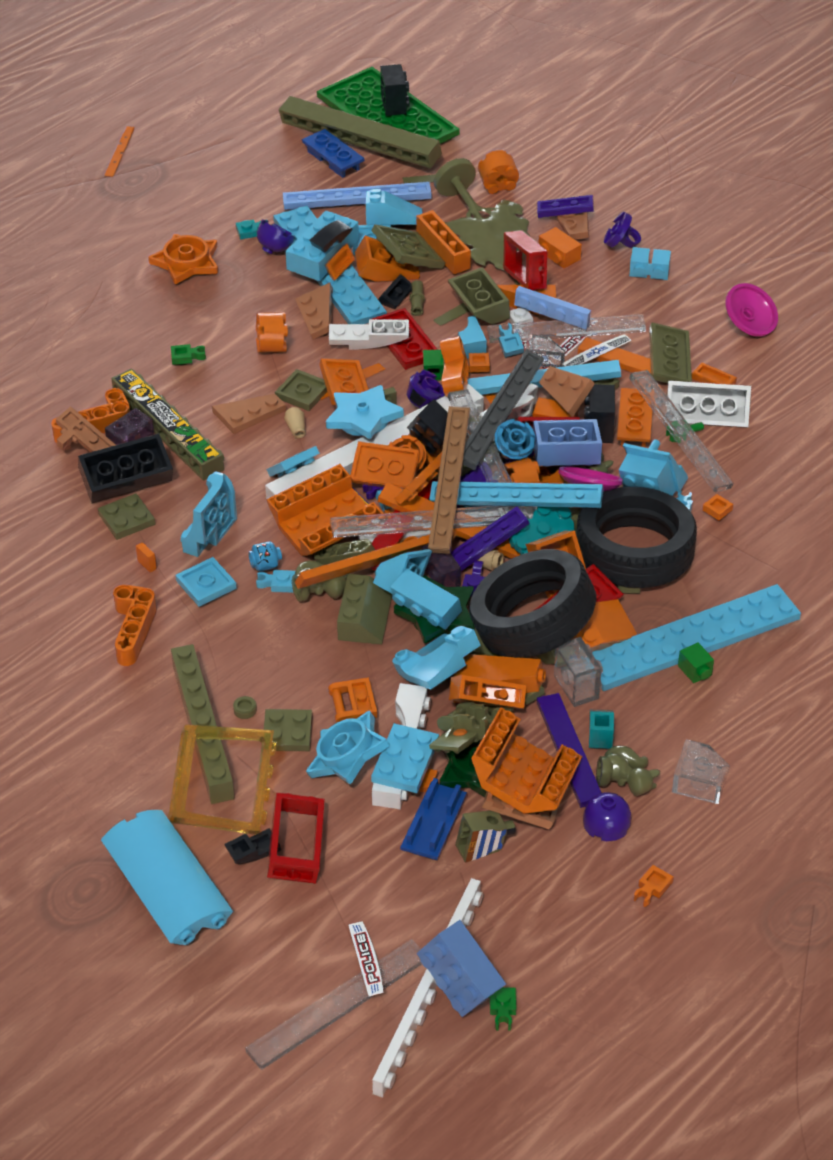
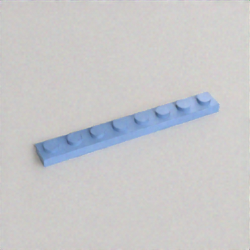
M429 182L285 192L283 193L284 210H294L304 206L315 208L366 204V191L371 189L386 191L405 201L431 199V188Z

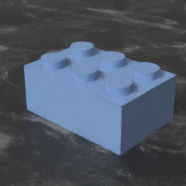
M597 419L533 422V431L535 433L534 453L539 466H591L593 464H601L602 440Z
M461 920L440 932L416 953L422 965L428 969L435 979L437 986L443 990L450 1000L452 1007L458 1011L461 1017H464L506 985Z

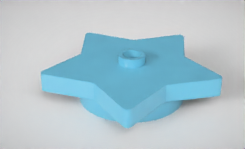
M382 385L362 393L335 392L334 401L337 409L326 420V428L343 429L348 434L365 436L371 439L374 434L383 430L388 422L404 417V409L385 400Z
M367 711L357 719H345L334 724L329 729L321 730V738L316 747L317 756L306 770L310 778L336 774L342 780L351 784L367 760L390 746L386 738L374 732L375 717L371 711Z

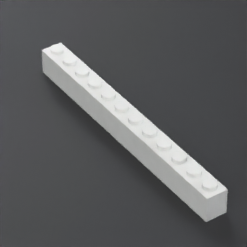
M469 384L465 393L449 397L444 396L436 400L447 412L449 406L470 408V416L472 418L484 411V397ZM426 406L387 424L383 430L374 434L371 439L363 436L266 484V500L338 464H341L351 474L358 441L389 445L390 442L401 438L402 435L409 434L408 425Z

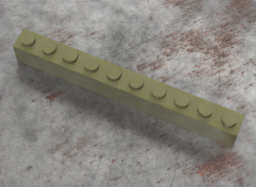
M289 96L278 109L282 123L314 133L326 129L343 142L424 167L432 168L442 155L439 140L300 98Z

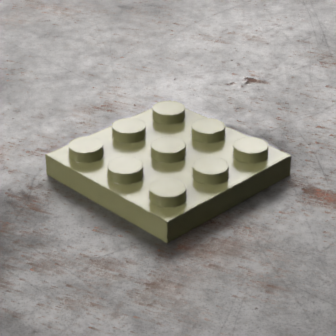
M374 224L371 230L375 234L376 239L383 243L386 247L385 249L400 264L409 263L417 267L421 265L430 269H443L446 263L416 231Z

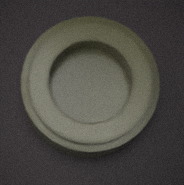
M248 696L237 698L233 703L234 714L240 719L253 717L257 712L256 701Z

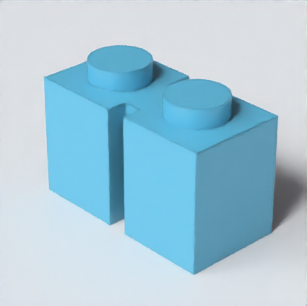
M633 247L629 276L647 278V275H651L650 278L668 280L671 251L654 249L652 264H649L650 249Z

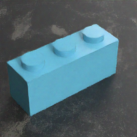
M407 568L390 586L392 599L396 604L406 606L416 616H423L433 626H440L446 630L462 612L458 597Z

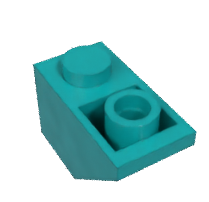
M590 709L589 748L610 749L613 746L614 711Z

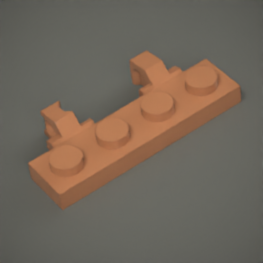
M71 406L56 418V424L62 428L60 431L62 435L57 438V446L64 450V446L70 445L72 441L75 444L79 442L89 452L115 446L110 439Z

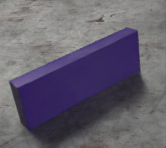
M593 195L537 201L538 218L594 211Z

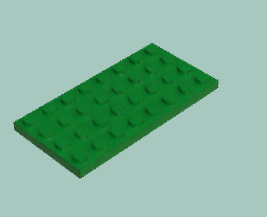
M369 67L317 91V97L332 109L439 140L440 144L460 135V128L409 92H407V96H409L410 106L407 107V114L385 116L381 99L380 72L374 67Z

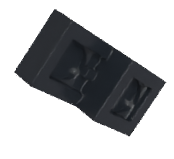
M336 220L318 231L310 239V242L325 253L335 242L341 243L350 234L352 228L340 220Z
M268 828L250 838L245 833L225 843V848L235 864L248 863L269 856L271 830ZM279 842L277 852L281 851Z

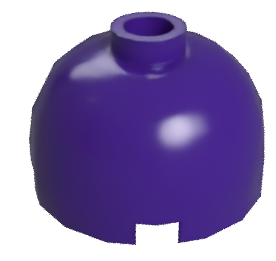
M262 219L257 229V239L263 245L262 249L270 254L273 251L280 253L287 250L296 236L291 235L292 233L276 224L270 225L268 220Z
M599 793L593 796L586 804L583 814L584 829L592 837L594 835L601 837V841L606 842L616 841L623 838L631 826L630 806L623 797L615 793Z

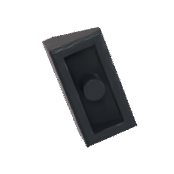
M400 274L378 298V301L381 305L395 309L411 292L412 283Z

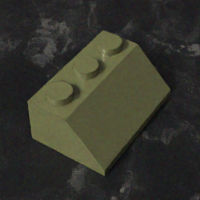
M483 267L448 279L449 285L473 316L492 325L510 318L509 299Z
M348 574L337 620L338 640L383 644L392 594L374 584V578L371 576Z

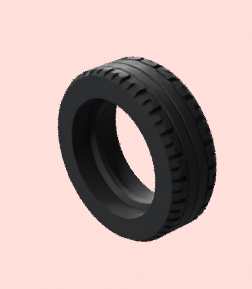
M645 487L615 488L603 492L601 508L583 507L578 515L576 536L586 569L594 564L614 585L626 588L661 586L680 577L686 572L694 559L697 525L694 516L681 501L662 491ZM637 526L657 531L668 538L669 541L654 547L634 548L617 544L607 539L603 534L618 527Z
M556 549L537 550L512 558L490 572L474 591L470 602L469 614L483 644L488 650L503 657L528 658L552 651L576 636L585 627L593 614L596 605V591L583 563L576 556ZM560 590L552 600L542 607L524 615L506 617L510 610L523 600L541 592Z

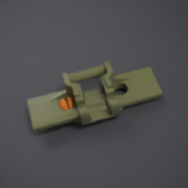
M461 702L454 711L437 720L438 727L446 732L429 744V748L436 752L443 750L446 753L453 751L459 754L469 747L470 744L478 742L484 737L500 707L475 704L474 702ZM502 707L507 711L514 710V708Z

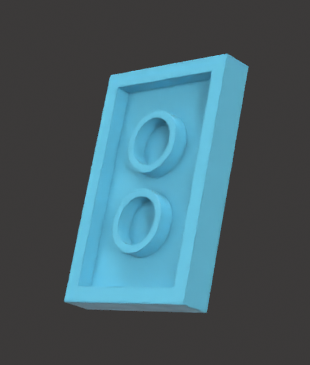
M394 723L387 738L390 746L381 752L371 775V782L418 793L434 754V750L429 748V744L436 740L439 734Z

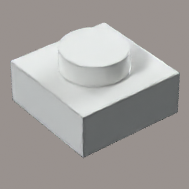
M517 308L510 310L509 321L516 329L533 324V317L527 309Z

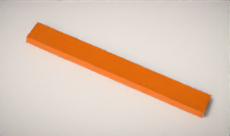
M386 483L378 496L377 502L432 524L435 502L416 495L410 502L406 499L402 504H399L394 498L403 489ZM456 512L454 529L457 536L469 540L489 526ZM509 538L492 549L498 550L499 553H503L504 556L511 559L521 555L515 550L514 546H510Z
M455 529L453 531L452 541L457 535ZM430 534L303 571L297 577L295 584L298 589L380 565V563L404 553L428 549Z

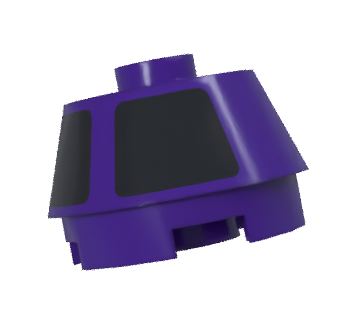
M422 370L421 373L416 372L410 377L406 395L415 406L422 408L433 399L438 400L445 396L443 387L435 380L437 377L435 374Z

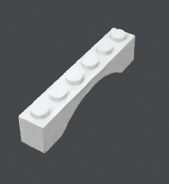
M400 683L395 700L396 717L403 726L421 730V728L426 726L427 714H425V710L429 711L431 705V697H427V688ZM374 783L372 787V805L401 809L402 802L407 800L409 791Z

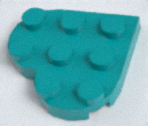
M537 507L531 519H528L530 524L509 538L510 546H514L515 550L522 555L528 553L527 543L565 530L574 531L571 510L568 507Z

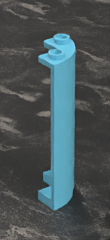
M147 810L136 813L137 818L128 822L125 819L103 836L101 841L170 943L188 945L195 939L196 934L202 927L220 929L233 913L229 904L162 810Z

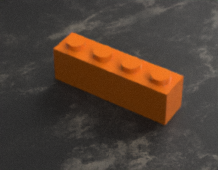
M433 210L417 215L416 232L446 262L445 266L453 274L470 269L471 250Z

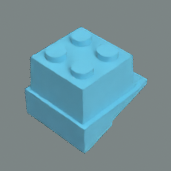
M656 439L652 441L649 448L623 444L627 454L619 468L620 477L623 479V487L651 488L673 496L675 492L681 491L688 479V475L683 467L677 464L671 453L658 450L661 443Z

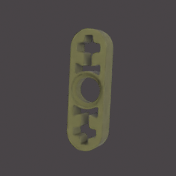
M362 539L327 546L315 552L314 558L317 562L327 565L374 551L375 548L369 539Z

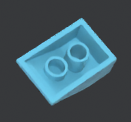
M380 189L366 191V225L416 224V216L422 214V208L386 191H381Z

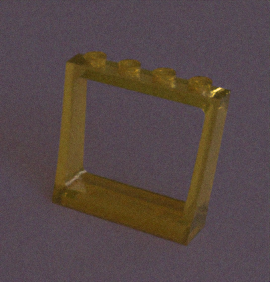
M185 725L180 736L168 814L169 821L173 824L199 826L253 835L258 834L261 825H265L267 819V811L263 810L264 801L268 802L270 796V787H266L267 778L271 779L274 765L269 764L270 756L275 755L277 742L273 741L274 730ZM195 739L254 740L262 743L251 822L186 811L185 805Z

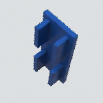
M326 129L302 139V143L307 146V152L319 161H322L324 158L329 162V168L342 178L345 177V170L352 167L358 171L360 170L359 163L365 161L364 157Z
M433 778L400 846V850L438 860L467 796V792L461 791V785L456 784L455 788H450L438 784V779Z

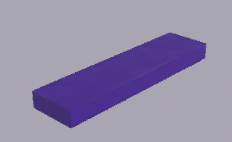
M516 506L451 551L450 554L446 555V558L456 572L459 573L530 523L518 506Z

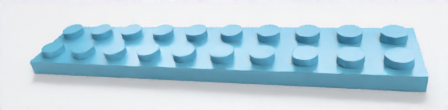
M308 206L273 215L276 225L291 232V235L296 236L293 243L317 220ZM351 264L336 280H333L329 273H327L320 281H317L320 286L331 283L333 287V292L331 293L332 303L348 324H367L369 319L387 314V311Z
M776 584L632 636L628 640L615 643L600 651H593L591 654L584 656L582 662L601 689L606 691L677 665L679 651L697 642L709 653L799 620L801 612L780 586Z

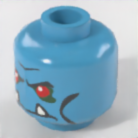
M271 541L254 544L251 551L248 552L251 567L256 568L259 572L277 568L279 560H282L280 547H275Z

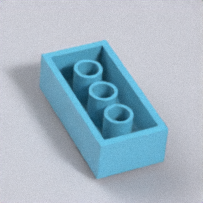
M325 211L286 250L287 270L320 281L328 273L325 264L346 243L351 249L359 240L358 221ZM340 220L352 228L350 234L341 243L335 242L325 253L310 242V239L318 231L333 221Z

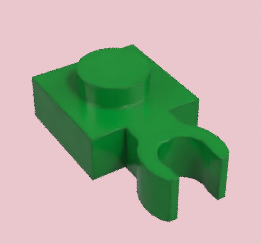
M191 344L171 346L172 365L192 363V359L205 360V346H197L195 348H191Z
M502 987L490 997V1015H496V1031H499V1023L501 1022L508 1024V1031L512 1028V1017L510 1015H516V987Z

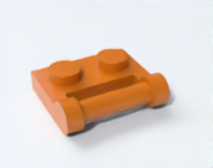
M369 677L335 682L328 686L329 694L333 697L336 710V723L345 719H357L367 711H371L373 716L377 718V708ZM345 692H348L352 710L345 711L341 695Z

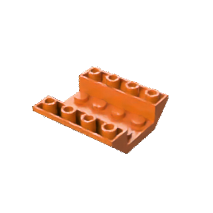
M341 464L267 499L268 506L280 531L301 556L311 555L385 518V514L374 502L367 505L352 488L351 475Z
M500 707L471 758L482 789L490 792L524 814L556 810L582 756L574 749L568 748L563 744L554 757L550 756L545 750L537 748L527 742L525 738L514 734L521 719L516 717L511 711Z

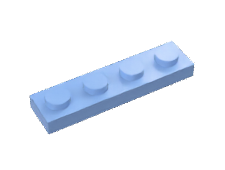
M518 286L516 289L515 306L583 329L588 328L591 310Z

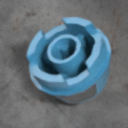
M511 419L497 427L495 432V448L501 457L507 460H518L532 453L535 446V433L527 422L524 424Z

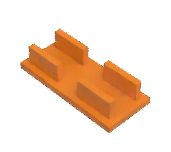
M621 388L617 440H621V447H623L625 441L642 442L641 447L645 448L646 442H650L654 390Z

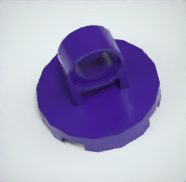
M623 211L614 219V226L612 229L609 228L604 237V243L607 246L614 247L620 242L629 248H633L640 243L641 235L630 226L632 216L629 213ZM628 235H631L635 242L631 241Z

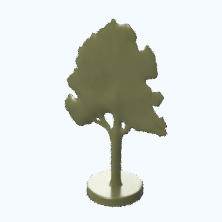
M458 158L447 162L436 173L434 187L439 194L444 196L460 194L467 204L469 211L466 214L467 217L445 222L446 225L455 234L460 235L459 238L464 244L466 243L474 247L471 249V258L476 263L486 266V262L490 261L496 268L505 271L503 269L504 232L522 230L530 237L526 232L529 221L515 216L516 214H523V207L509 200H502L494 208H483L477 205L467 191V188L473 183L476 176L473 164L465 158ZM479 211L486 212L490 216L483 218Z

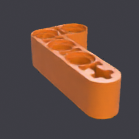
M460 336L441 340L440 348L445 362L442 375L444 394L446 397L465 393L467 391L470 370Z
M118 388L106 391V404L78 411L80 415L103 434L128 427L131 424L129 403L123 391ZM55 418L51 424L54 441L57 443V438L62 435L60 432L62 428L56 424Z
M119 585L113 591L115 609L118 613L126 615L116 638L115 650L118 663L122 666H130L137 661L156 614V600L152 589L132 585Z

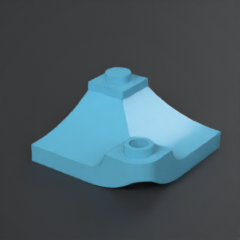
M217 471L208 476L206 481L208 492L193 510V523L187 530L183 531L180 538L183 552L199 557L208 544L217 546L237 520L233 484L227 475Z
M459 626L454 628L450 634H442L417 652L407 649L397 652L392 662L398 674L404 679L431 690L465 667L466 663L463 657L481 645L473 629Z

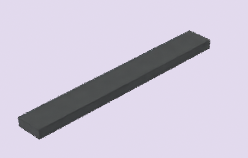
M527 349L525 350L467 440L463 465L473 470L477 468L495 439L497 427L508 419L542 365L543 357Z

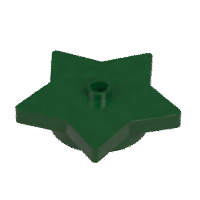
M423 576L426 580L453 594L460 600L462 612L446 630L440 626H433L421 615L416 616L404 605H394V613L411 621L419 631L424 643L444 633L450 634L454 628L459 626L475 631V626L467 609L474 593L473 586L445 587L433 579Z
M481 740L473 742L459 754L453 751L449 753L444 752L448 764L440 778V785L455 788L456 784L461 785V788H471L485 797L487 791L482 789L471 759Z

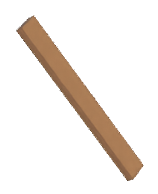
M449 406L428 544V549L432 553L450 554L470 418V408Z

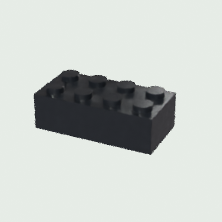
M159 433L78 456V469L91 504L172 481L173 467Z

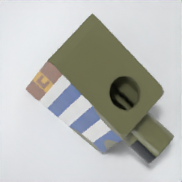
M494 811L464 813L455 843L464 862H470L500 851L505 836L515 834V824L512 820L503 821L500 814Z

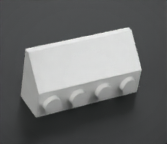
M668 381L666 422L689 424L702 422L704 425L748 427L751 386Z

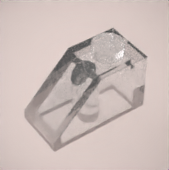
M528 334L525 350L527 349L543 357L542 367H564L565 350L548 336Z

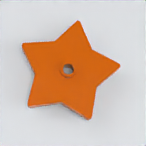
M174 234L172 239L165 244L163 250L149 256V264L168 270L174 284L194 274H217L218 267L212 258L218 247L217 240H203L197 236Z

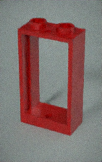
M522 230L504 232L503 269L527 289H546L548 251ZM522 252L526 255V268L522 265Z
M276 792L267 878L316 884L320 868L325 799ZM281 811L316 816L312 860L277 856Z

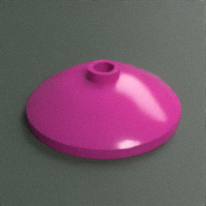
M749 283L737 284L729 290L725 300L726 310L737 328L757 337L766 336L775 329L778 323V311L775 303L764 290Z
M560 467L558 472L568 484H602L603 492L618 488L623 482V479L616 475L586 468Z

